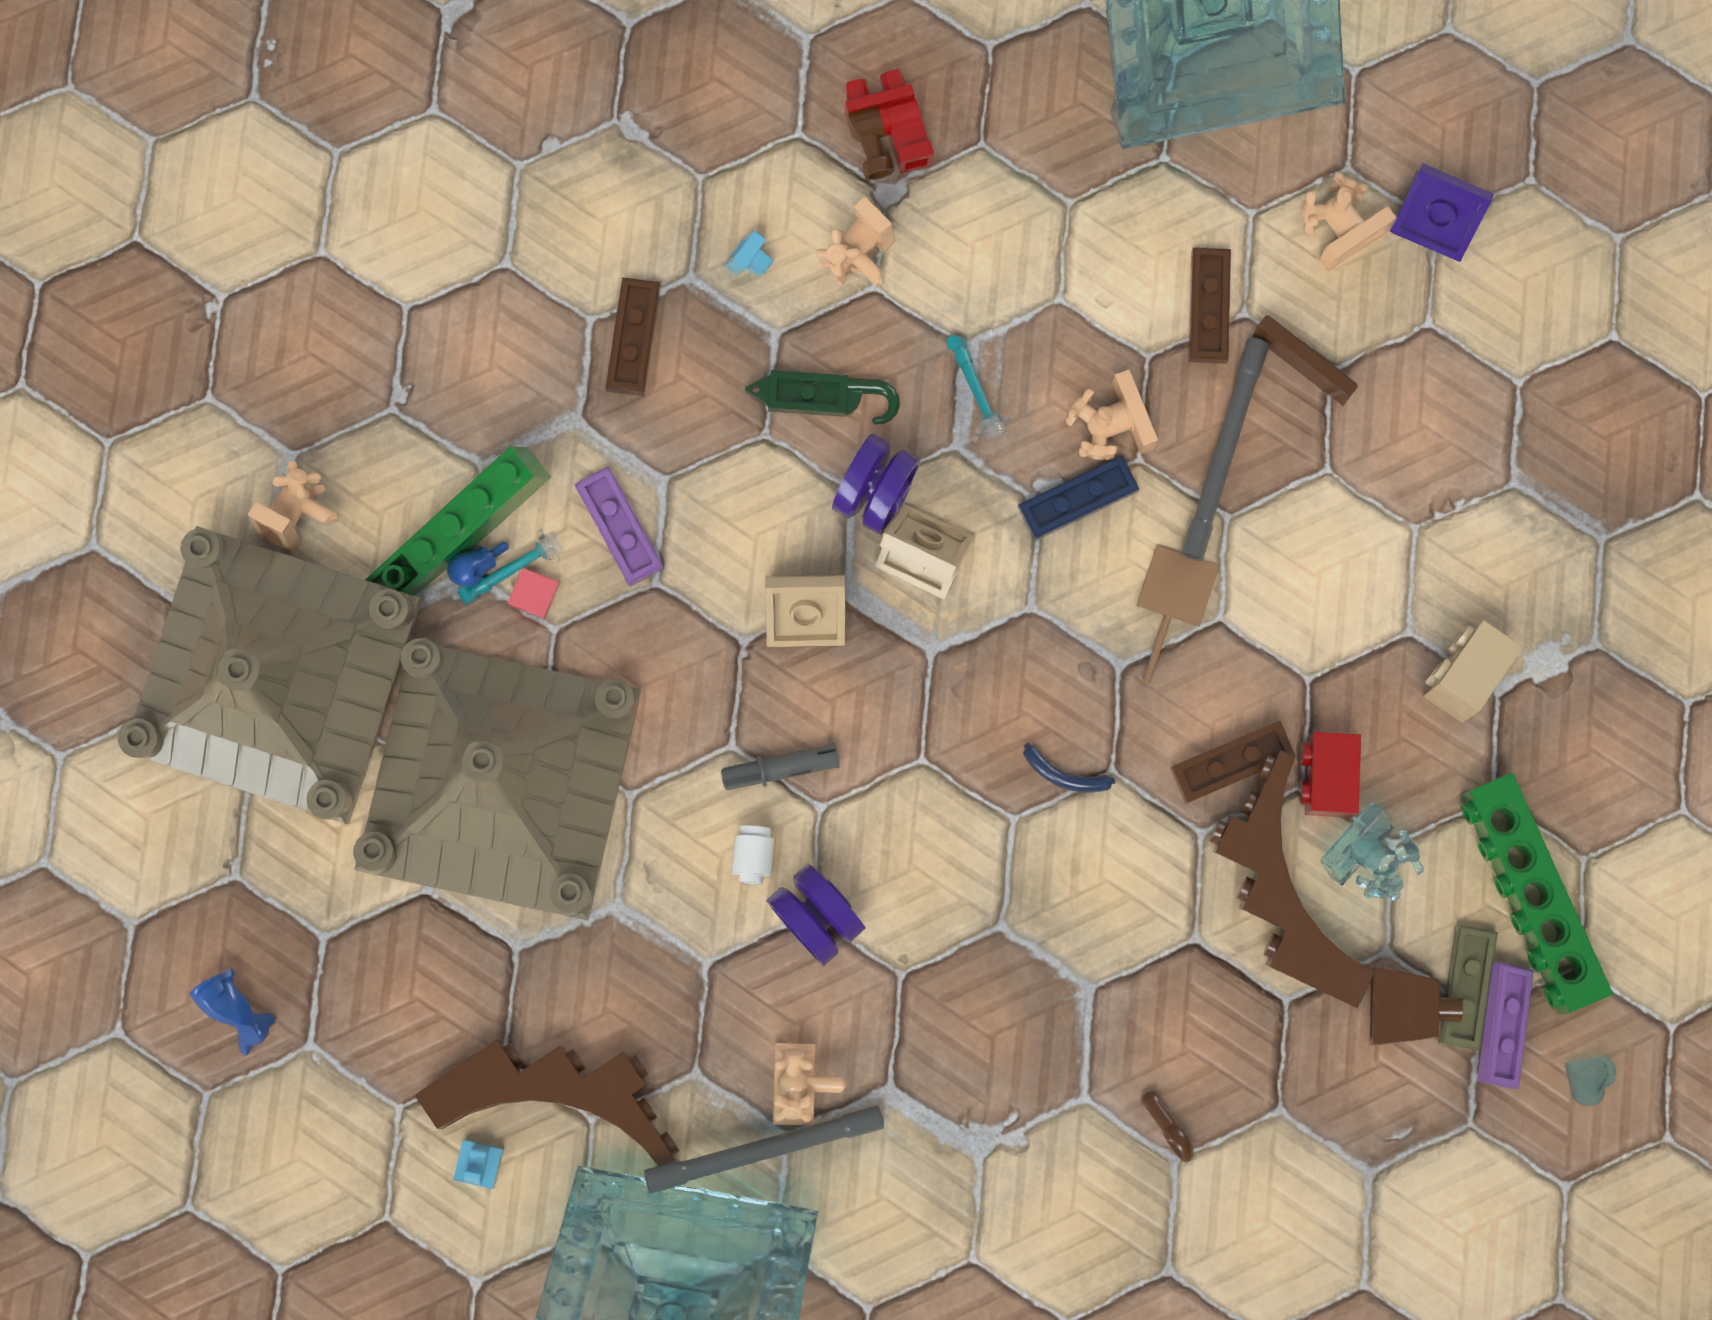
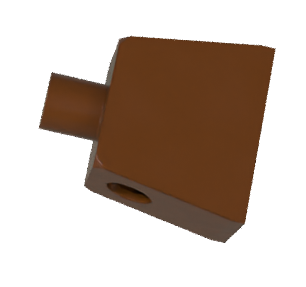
M1373 967L1371 969L1375 973L1370 981V1046L1436 1038L1439 1036V1021L1462 1022V998L1439 997L1438 979L1382 967Z

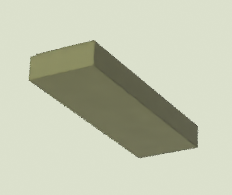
M1456 925L1445 997L1462 998L1463 1017L1462 1022L1441 1021L1438 1044L1481 1051L1498 932Z

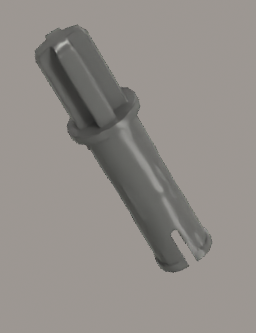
M831 743L822 747L796 751L766 759H761V756H757V761L723 768L721 770V777L725 790H733L761 783L763 787H766L767 782L826 769L840 768L835 743Z

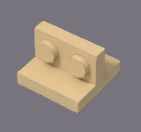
M905 504L884 533L879 545L882 549L874 567L945 600L975 537Z
M844 574L770 575L765 577L767 647L845 645Z

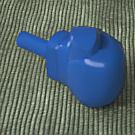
M503 541L490 550L478 547L473 551L455 555L449 561L447 568L450 581L461 587L479 585L482 575L496 566L494 558L509 549L508 544Z

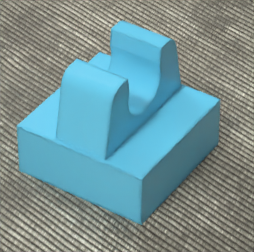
M754 230L746 234L724 267L735 275L745 271L746 268L758 276H761L762 273L765 274L773 262L760 249L766 239Z
M463 1140L453 1180L494 1189L504 1149Z

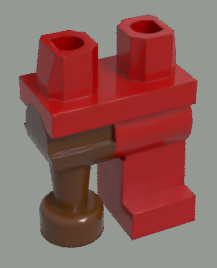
M899 69L881 74L880 82L883 91L874 94L869 93L866 79L860 78L846 83L847 100L845 101V116L852 137L856 141L861 142L867 160L862 164L866 180L881 179L894 172L891 158L882 155L879 138L887 136L890 137L900 174L933 166L934 151L922 122L912 84L906 85Z

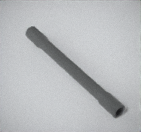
M1248 338L1238 367V377L1194 518L1190 522L1181 550V555L1192 560L1202 561L1204 559L1213 530L1212 523L1255 384L1261 375L1269 349V344L1261 339Z
M878 1105L844 1114L837 1119L686 1161H674L644 1170L649 1194L684 1185L691 1180L834 1140L853 1138L884 1129L882 1113Z

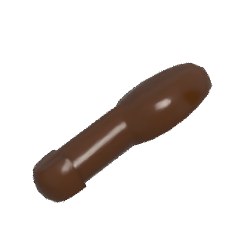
M1153 1091L1146 1092L1141 1098L1143 1106L1161 1128L1165 1140L1175 1154L1183 1162H1190L1193 1159L1194 1151L1188 1137L1176 1124L1157 1094Z

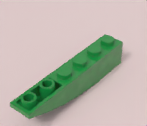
M510 446L365 580L414 596L445 572L449 561L455 555L470 551L544 485L551 476L528 447Z

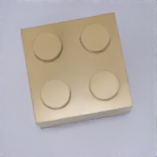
M1482 620L1474 628L1468 625L1462 633L1459 632L1448 646L1446 652L1451 654L1450 658L1445 657L1441 664H1437L1426 678L1424 683L1430 687L1423 697L1459 722H1465L1480 712L1523 649V646L1485 620Z

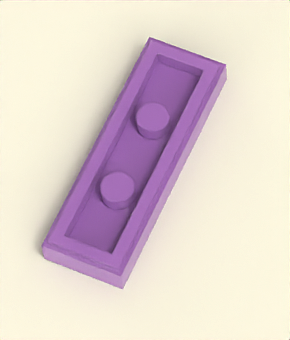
M609 466L574 484L629 587L664 570L662 563Z
M1493 963L1477 1082L1519 1089L1534 973L1532 969L1505 963Z

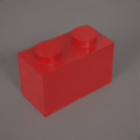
M1313 732L1307 737V742L1301 743L1300 764L1301 766H1306V781L1300 782L1299 804L1305 805V815L1353 818L1359 814L1361 734Z

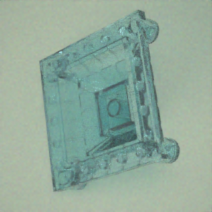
M1105 0L1115 100L1111 106L1110 115L1118 129L1119 144L1122 149L1345 103L1340 0Z
M578 1166L535 1320H799L818 1210L684 1185L649 1194L645 1178Z

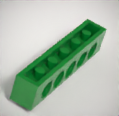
M1510 773L1462 794L1463 803L1460 806L1463 816L1469 825L1474 824L1480 837L1477 840L1478 849L1486 862L1490 861L1495 870L1496 876L1493 877L1495 887L1502 898L1507 897L1513 910L1510 913L1512 925L1519 935H1524L1530 948L1526 952L1528 960L1534 971L1540 972L1545 981L1546 987L1543 988V992L1550 1007L1553 1010L1557 1009L1559 1015L1568 1014L1614 995L1514 774ZM1494 812H1499L1506 817L1508 825L1505 832H1500L1493 827L1491 817ZM1511 848L1519 850L1524 857V864L1521 869H1517L1509 863L1508 853ZM1528 885L1535 886L1540 892L1541 898L1537 906L1531 905L1525 898V889ZM1545 921L1552 923L1557 930V938L1553 943L1546 941L1542 936L1541 928ZM1563 958L1569 960L1574 968V973L1570 980L1564 979L1558 971L1559 962Z

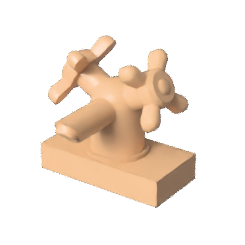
M1340 172L1334 175L1333 180L1335 182H1332L1329 186L1331 191L1338 192L1336 197L1329 199L1325 204L1314 205L1315 192L1308 191L1306 193V200L1302 202V217L1306 223L1304 229L1306 234L1313 235V228L1318 225V220H1326L1338 237L1337 240L1325 247L1319 259L1328 271L1389 232L1397 219L1389 206H1387L1369 219L1363 220L1350 202L1353 199L1355 202L1361 203L1363 200L1362 194L1367 192L1368 187L1364 183L1358 184L1353 179L1345 178Z
M864 196L853 206L856 222L843 235L840 229H834L831 233L833 243L827 249H818L815 255L819 258L818 264L821 267H830L831 271L837 276V283L839 285L845 284L847 280L846 275L851 270L862 272L878 288V286L882 285V270L866 253L875 245L885 252L895 243L892 223Z
M1130 370L1123 371L1114 376L1112 387L1119 402L1108 407L1102 406L1096 411L1089 405L1093 400L1091 397L1095 393L1091 389H1087L1083 397H1079L1073 402L1066 418L1067 425L1071 427L1079 416L1087 422L1088 430L1092 435L1091 443L1081 442V448H1079V455L1081 457L1088 456L1096 460H1113L1117 447L1106 446L1107 438L1126 431L1132 433L1140 454L1155 449L1158 438Z
M291 460L287 464L288 472L286 476H276L273 479L272 484L274 486L284 487L280 490L271 506L267 508L255 502L248 513V517L260 539L294 556L301 544L295 525L302 513L323 524L337 522L339 514L314 501L315 495L323 493L326 487L323 484L312 487L308 483H319L321 475L318 473L307 474L304 470L297 469V463Z
M775 1043L773 1125L812 1126L814 1125V1092L841 1093L845 1090L846 1082L842 1077L815 1076L816 1044Z

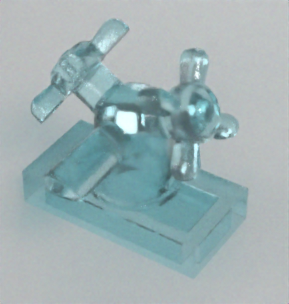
M1373 802L1368 805L1320 859L1330 878L1341 886L1346 883L1360 866L1373 873L1372 880L1360 875L1356 877L1357 885L1366 887L1364 889V896L1366 898H1384L1387 896L1394 901L1399 900L1401 896L1399 891L1404 887L1403 879L1397 871L1399 865L1410 861L1417 875L1423 873L1424 867L1419 861V848L1415 845L1414 841L1410 840L1407 830H1398L1404 846L1392 850L1382 843L1394 827L1384 809Z

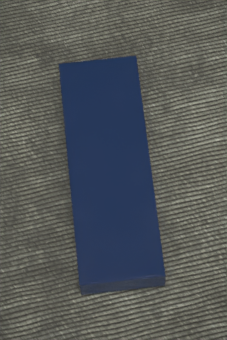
M1121 455L1018 504L1017 508L1034 541H1037L1138 493L1140 489L1124 457Z

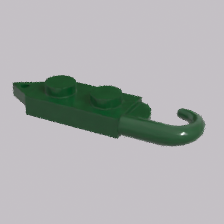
M771 370L769 376L745 387V392L766 405L768 412L845 417L857 410L862 394H874L884 396L889 404L885 414L872 419L873 424L877 425L891 421L898 414L900 408V397L896 389L888 382L879 379ZM759 388V391L753 392V389Z

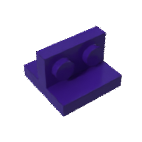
M1422 163L1419 171H1416L1410 183L1405 200L1390 232L1461 262L1492 202L1494 193Z

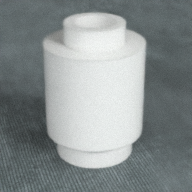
M749 825L740 826L739 835H736L734 840L732 874L739 876V883L762 885L763 878H770L772 876L774 838H771V828Z

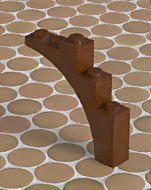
M1279 750L1276 751L1274 757L1267 755L1260 768L1258 776L1263 778L1257 793L1250 791L1241 810L1242 813L1247 815L1245 820L1242 821L1236 817L1228 816L1226 822L1218 821L1210 838V842L1215 844L1212 852L1255 872L1252 879L1246 876L1238 891L1236 898L1242 900L1239 909L1282 928L1279 936L1273 933L1266 945L1263 955L1269 958L1265 965L1358 1008L1375 972L1347 956L1322 933L1304 909L1290 880L1282 850L1281 811L1285 785L1295 757Z
M495 1040L415 1095L436 1129H444L472 1113L500 1104L527 1101L561 1103L591 1112L619 1127L641 1145L658 1166L678 1161L674 1155L680 1152L667 1131L660 1135L652 1123L658 1117L645 1097L639 1101L635 1097L637 1093L647 1087L643 1078L649 1075L636 1054L629 1058L625 1052H621L584 1078L580 1072L585 1070L586 1067L575 1050L572 1048L566 1052L564 1047L558 1046L521 1072L518 1066L523 1063V1060L511 1043L504 1046L502 1041Z

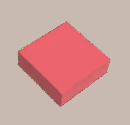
M522 568L509 598L508 605L545 620L560 583Z

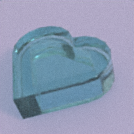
M1592 1057L1564 1063L1573 1099L1583 1106L1599 1104L1604 1098L1605 1087L1610 1086L1617 1076L1614 1063L1605 1057Z

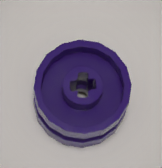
M872 433L864 441L849 466L835 495L832 510L847 518H851L858 514L865 502L868 501L862 515L863 526L881 535L904 503L921 459L902 450L893 456L885 468L890 454V442Z
M807 863L793 876L795 887L805 898L802 902L789 889L783 887L774 892L766 902L800 943L824 967L839 953L837 943L827 932L829 928L842 940L852 942L866 927L851 909V904L829 880H825L813 866Z

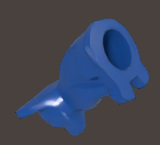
M229 969L202 982L191 990L189 995L198 1008L207 1016L220 1023L236 1027L239 1049L246 1056L250 1053L251 1046L261 1044L269 1035V1027L276 1022L270 1013L259 1014L252 1011L247 997L233 984L235 972L233 969Z

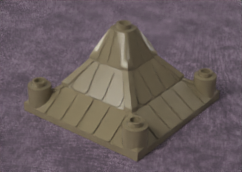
M196 526L181 541L180 551L185 560L183 572L179 579L172 606L168 613L134 719L128 720L119 730L118 743L121 750L130 757L145 758L311 812L320 819H331L343 824H349L402 664L401 652L409 642L422 598Z
M426 638L410 640L401 652V663L404 671L364 834L357 839L353 849V856L356 861L354 870L589 921L641 689L631 687L619 679L607 681L594 680L436 646Z

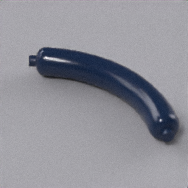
M1029 743L1024 745L1023 755L1033 769L1043 778L1061 788L1076 792L1093 793L1110 790L1112 784H1115L1114 777L1110 778L1108 775L1080 777L1066 773L1048 762L1036 746H1030Z

